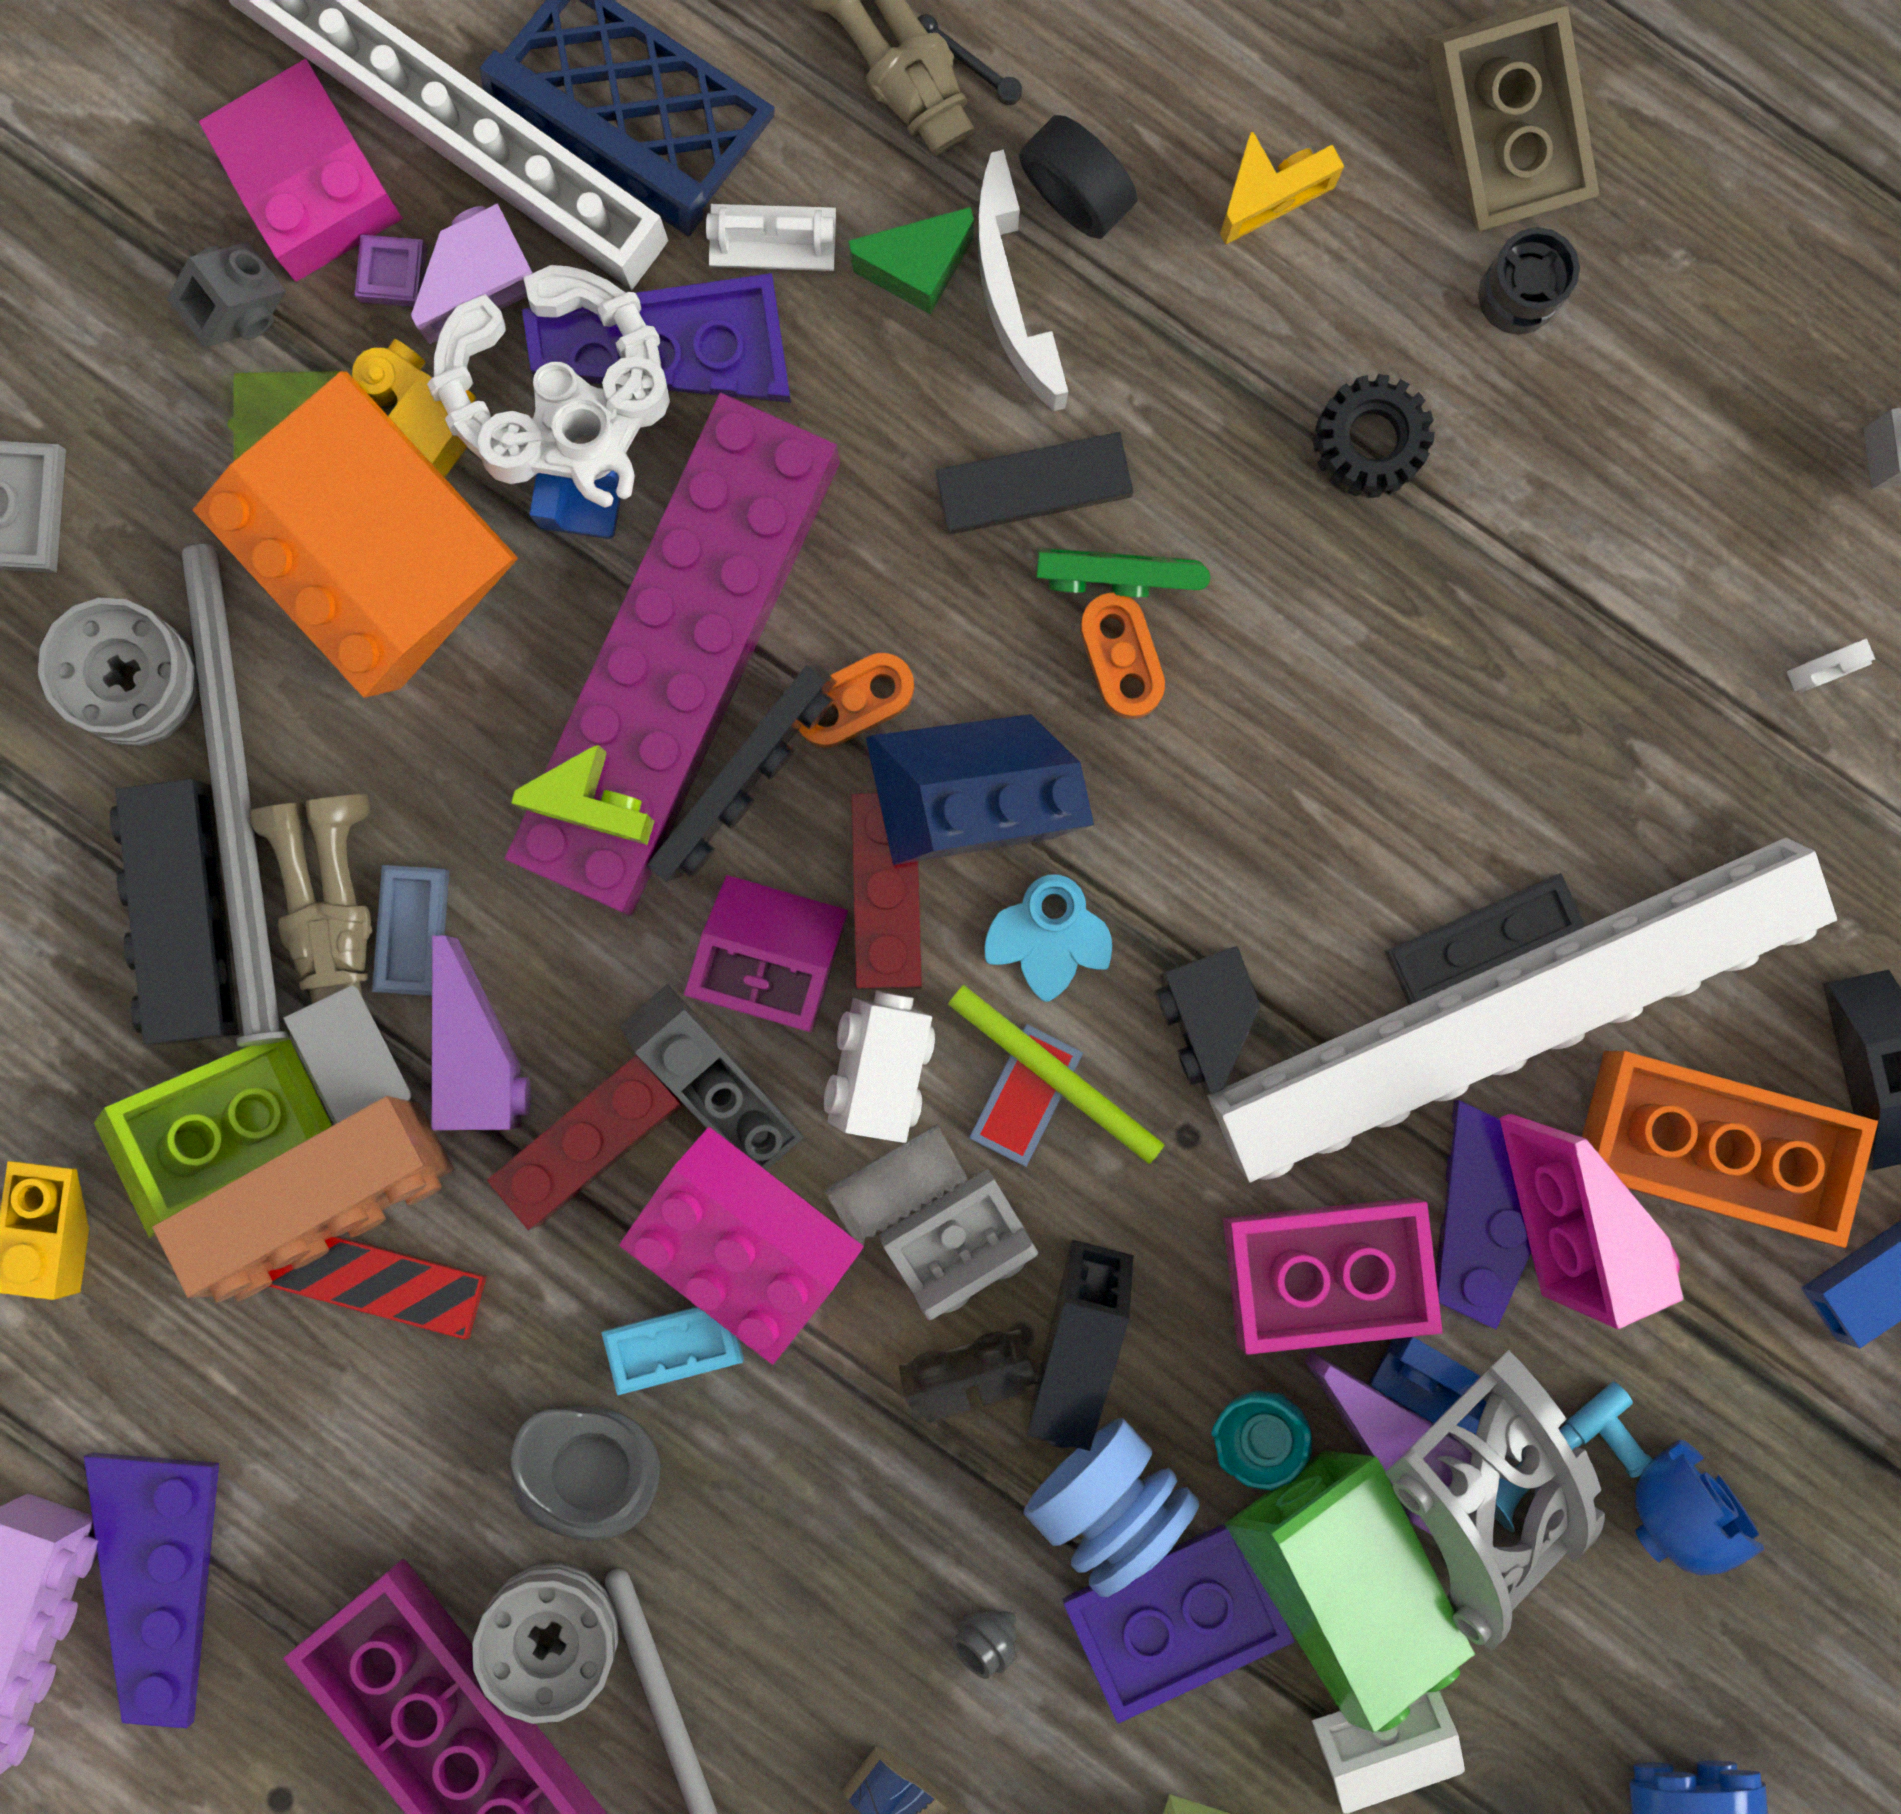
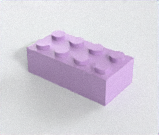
M29 1493L0 1506V1775L12 1765L18 1766L29 1749L34 1734V1728L27 1725L35 1703H40L44 1699L54 1679L56 1665L49 1663L56 1641L63 1640L73 1624L78 1603L71 1601L79 1577L84 1578L88 1574L96 1559L99 1541L93 1538L94 1526L92 1515Z

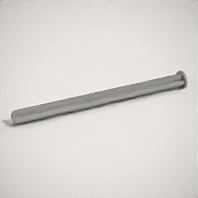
M195 544L183 548L182 559L244 1033L243 1037L236 1039V1043L239 1047L273 1044L289 1040L290 1036L289 1032L280 1031L256 839L250 820V810L252 809L219 556L214 545Z

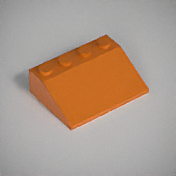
M340 371L231 463L193 509L194 513L363 698L401 689L518 559L347 371Z

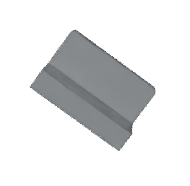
M349 986L283 1018V1027L289 1032L292 1045L333 1125L385 1096L410 1100L411 1092L357 987Z

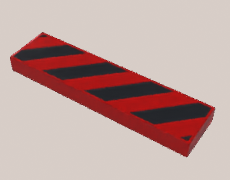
M341 1236L330 1237L324 1240L329 1248V1252L303 1267L294 1269L289 1264L268 1272L273 1281L268 1287L464 1340L470 1338L487 1276Z

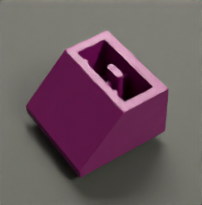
M726 875L703 929L684 996L813 1033L849 910Z

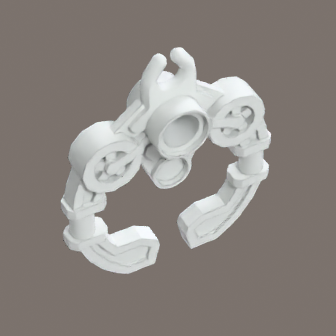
M550 265L523 277L531 311L538 317H560L583 307L597 314L603 326L611 327L617 324L623 335L616 342V348L621 359L607 369L602 382L603 388L589 385L565 363L550 362L541 366L533 378L536 409L532 419L529 415L515 411L497 413L491 417L484 401L470 402L465 392L473 385L471 375L467 370L469 357L494 346L504 334L506 328L501 310L486 294L458 305L448 317L440 332L434 355V377L427 384L434 401H441L448 413L445 420L451 434L459 436L464 444L482 459L485 469L495 480L515 484L528 481L537 473L572 478L577 489L586 499L605 508L612 505L614 498L611 493L596 488L594 480L606 476L610 471H614L619 476L616 488L618 497L622 499L630 497L635 475L632 463L626 452L640 427L651 426L665 415L670 403L664 370L661 368L657 347L660 344L659 335L654 326H646L639 313L641 311V304L636 293H625L613 283L600 276L569 266ZM584 435L597 436L588 443H573L577 438Z

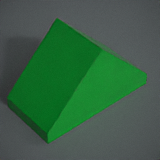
M971 207L849 240L850 261L854 273L931 315L973 241L974 217Z

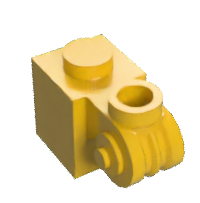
M394 339L388 348L374 347L364 351L354 362L352 369L353 379L378 406H390L397 403L388 417L445 478L467 446L459 436L451 434L445 420L448 416L446 409L441 401H434L427 384L432 377L421 370L426 363L425 360L397 339ZM466 390L465 392L470 402H475L476 396L469 390Z

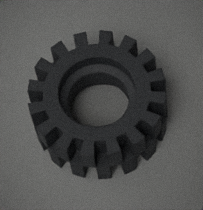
M1378 374L1374 381H1369L1368 375L1357 377L1352 385L1349 386L1346 383L1337 390L1334 397L1328 401L1315 427L1317 435L1313 441L1314 452L1319 451L1321 456L1317 464L1322 472L1326 469L1331 472L1332 477L1329 481L1335 487H1338L1340 483L1349 486L1347 494L1357 497L1361 491L1368 492V498L1380 497L1385 491H1389V494L1400 490L1406 482L1409 483L1430 455L1428 450L1434 443L1435 432H1429V427L1434 421L1431 410L1423 412L1421 406L1426 400L1419 392L1414 397L1407 393L1406 390L1410 384L1402 379L1399 380L1397 385L1388 383L1390 375ZM1368 414H1376L1386 418L1396 431L1397 443L1395 450L1387 457L1381 459H1369L1360 455L1354 449L1350 440V428L1357 418Z

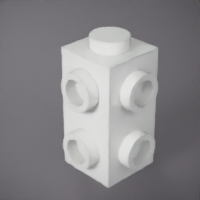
M876 990L874 1001L853 997L850 1012L846 1011L842 1015L837 1032V1046L842 1050L837 1075H832L829 1078L825 1089L824 1109L826 1113H829L827 1122L844 1133L906 1143L909 1127L916 1125L922 1107V1095L918 1089L922 1064H927L931 1059L935 1044V1032L933 1027H930L932 1016L912 1008L913 997Z

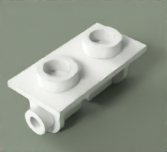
M711 204V213H707L706 235L707 239L710 240L709 267L834 271L836 208Z

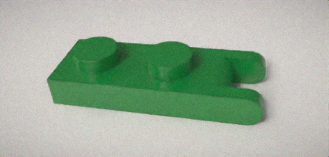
M1038 547L1036 576L1037 578L1049 579L1048 589L1055 591L1086 592V583L1096 582L1112 584L1111 593H1115V595L1149 597L1150 587L1202 590L1208 586L1211 579L1209 570L1202 562L1196 559Z

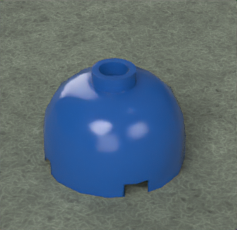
M1678 1440L1658 1454L1644 1468L1636 1484L1635 1507L1643 1522L1641 1526L1635 1529L1636 1535L1647 1552L1657 1562H1661L1668 1557L1683 1571L1700 1576L1726 1573L1743 1565L1762 1552L1764 1545L1754 1540L1760 1534L1748 1513L1720 1475L1715 1480L1707 1472L1701 1474L1694 1465L1702 1461L1704 1457L1685 1440Z

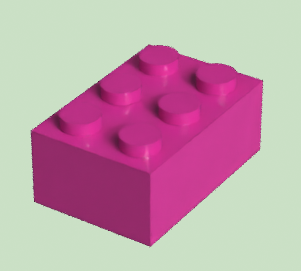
M711 1127L704 1131L671 1169L619 1244L621 1248L636 1258L641 1264L654 1272L772 1365L828 1297L864 1248L857 1240Z
M1410 1197L1223 1218L1237 1346L1246 1355L1443 1334L1426 1201Z

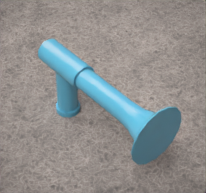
M1614 1381L1566 1420L1565 1425L1559 1429L1571 1450L1579 1447L1581 1444L1585 1445L1599 1433L1626 1467V1472L1631 1478L1640 1476L1644 1468L1653 1460L1649 1454L1644 1453L1617 1418L1633 1404V1401L1628 1393ZM1523 1461L1519 1463L1515 1468L1519 1467L1523 1463ZM1500 1478L1494 1518L1504 1528L1514 1532L1515 1529L1512 1523L1514 1510L1520 1499L1530 1488L1519 1487Z

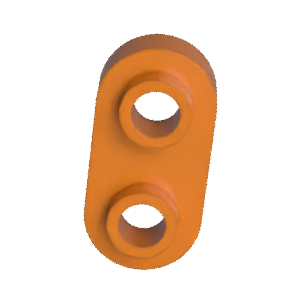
M1115 593L1100 595L1086 607L1081 620L1080 632L1102 700L1106 707L1119 717L1126 719L1142 718L1158 706L1165 690L1164 674L1144 614L1140 606L1130 597L1115 595ZM1108 618L1117 619L1123 626V634L1115 639L1105 637L1100 630L1101 622ZM1128 677L1138 679L1143 686L1142 695L1133 699L1127 698L1120 690V682Z
M876 653L830 675L837 681L828 693L834 699L832 707L839 712L837 722L830 727H822L816 724L811 730L802 725L799 732L809 743L818 747L830 748L838 746L900 715L910 705L914 695V678L909 666L893 654ZM881 677L889 678L895 684L894 693L885 699L877 698L871 692L872 683Z

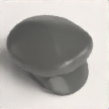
M572 1405L557 1409H547L534 1414L519 1429L513 1442L510 1458L512 1491L522 1513L530 1521L546 1530L577 1540H606L617 1537L636 1526L650 1510L660 1480L661 1464L654 1442L647 1432L631 1418L619 1412L599 1407Z

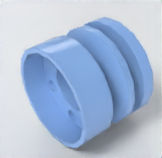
M1123 1417L1114 1419L1096 1432L1091 1451L1077 1448L1046 1478L1024 1508V1515L1053 1546L1062 1545L1081 1533L1084 1535L1071 1558V1566L1078 1573L1087 1572L1094 1568L1089 1577V1585L1100 1597H1109L1122 1590L1160 1562L1193 1520L1200 1506L1199 1499L1188 1487L1179 1488L1172 1492L1177 1478L1170 1468L1161 1469L1142 1481L1138 1478L1152 1456V1449Z

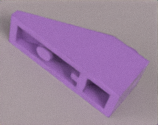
M445 935L432 936V1130H510L521 1128V1116H528L531 1108L529 1077H521V1064L458 938Z

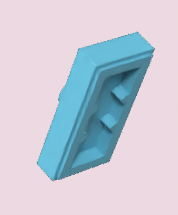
M697 1306L606 1329L601 1332L617 1395L736 1365L744 1361L739 1339Z

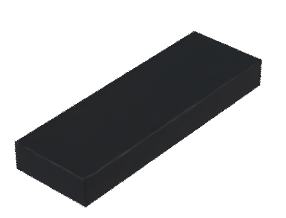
M1121 432L936 470V479L948 535L1131 498L1133 495Z
M1560 873L1384 952L1408 1004L1411 1005L1586 926Z

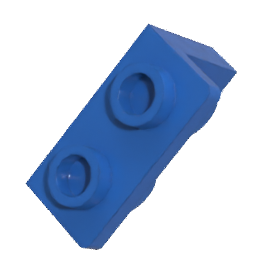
M1406 1337L1392 1340L1370 1379V1385L1396 1402L1435 1423L1471 1387L1480 1375L1415 1337ZM1482 1398L1457 1426L1476 1435L1478 1424L1487 1402Z

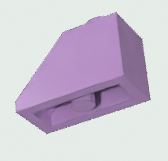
M498 203L487 209L486 207L478 206L465 210L454 218L452 226L440 231L411 313L416 327L429 344L438 341L445 322L458 305L486 294L501 310L527 297L523 277L533 272Z

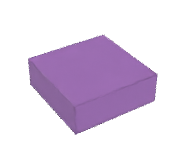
M360 235L355 285L356 299L361 303L414 307L425 276L427 245L421 239Z

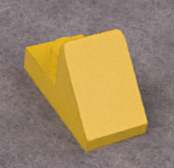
M1250 132L1220 232L1225 245L1334 189L1344 168L1334 146L1330 145L1313 154L1310 148L1298 151L1285 159L1278 166L1279 172L1276 173L1254 132Z

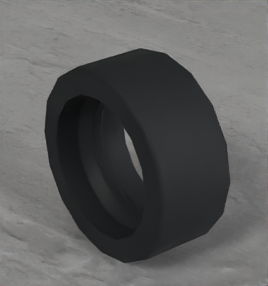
M1054 115L1022 147L1018 155L1024 172L1044 200L1073 227L1089 237L1102 239L1138 201L1136 188L1131 178L1113 153L1095 135L1080 123L1067 116Z

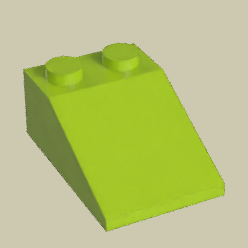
M290 1039L273 1044L248 1046L109 1105L102 1110L94 1121V1125L149 1238L156 1235L152 1229L154 1225L332 1127Z

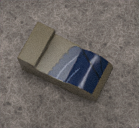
M878 1746L872 1750L842 1789L847 1800L861 1814H971V1811L896 1755Z

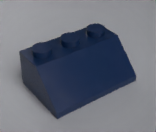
M1032 714L876 734L866 737L893 865L1049 840L1094 825L1081 762Z

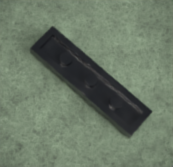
M806 665L646 866L665 882L679 878L683 873L692 878L714 853L715 848L708 842L719 828L725 824L731 829L750 809L754 799L748 792L760 777L765 775L769 780L772 779L790 759L794 749L788 745V742L800 727L804 725L811 730L830 709L834 699L828 693L837 681L820 666Z

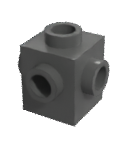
M245 242L222 249L219 246H211L202 250L197 255L189 257L167 299L202 345L209 347L242 337L244 340H251L260 336L272 325L274 321L272 314L286 290L250 243Z

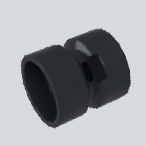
M1535 227L1521 230L1507 240L1480 280L1478 291L1479 304L1482 313L1490 324L1503 332L1521 335L1535 332L1549 322L1578 283L1580 272L1579 260L1576 250L1568 239L1554 230Z

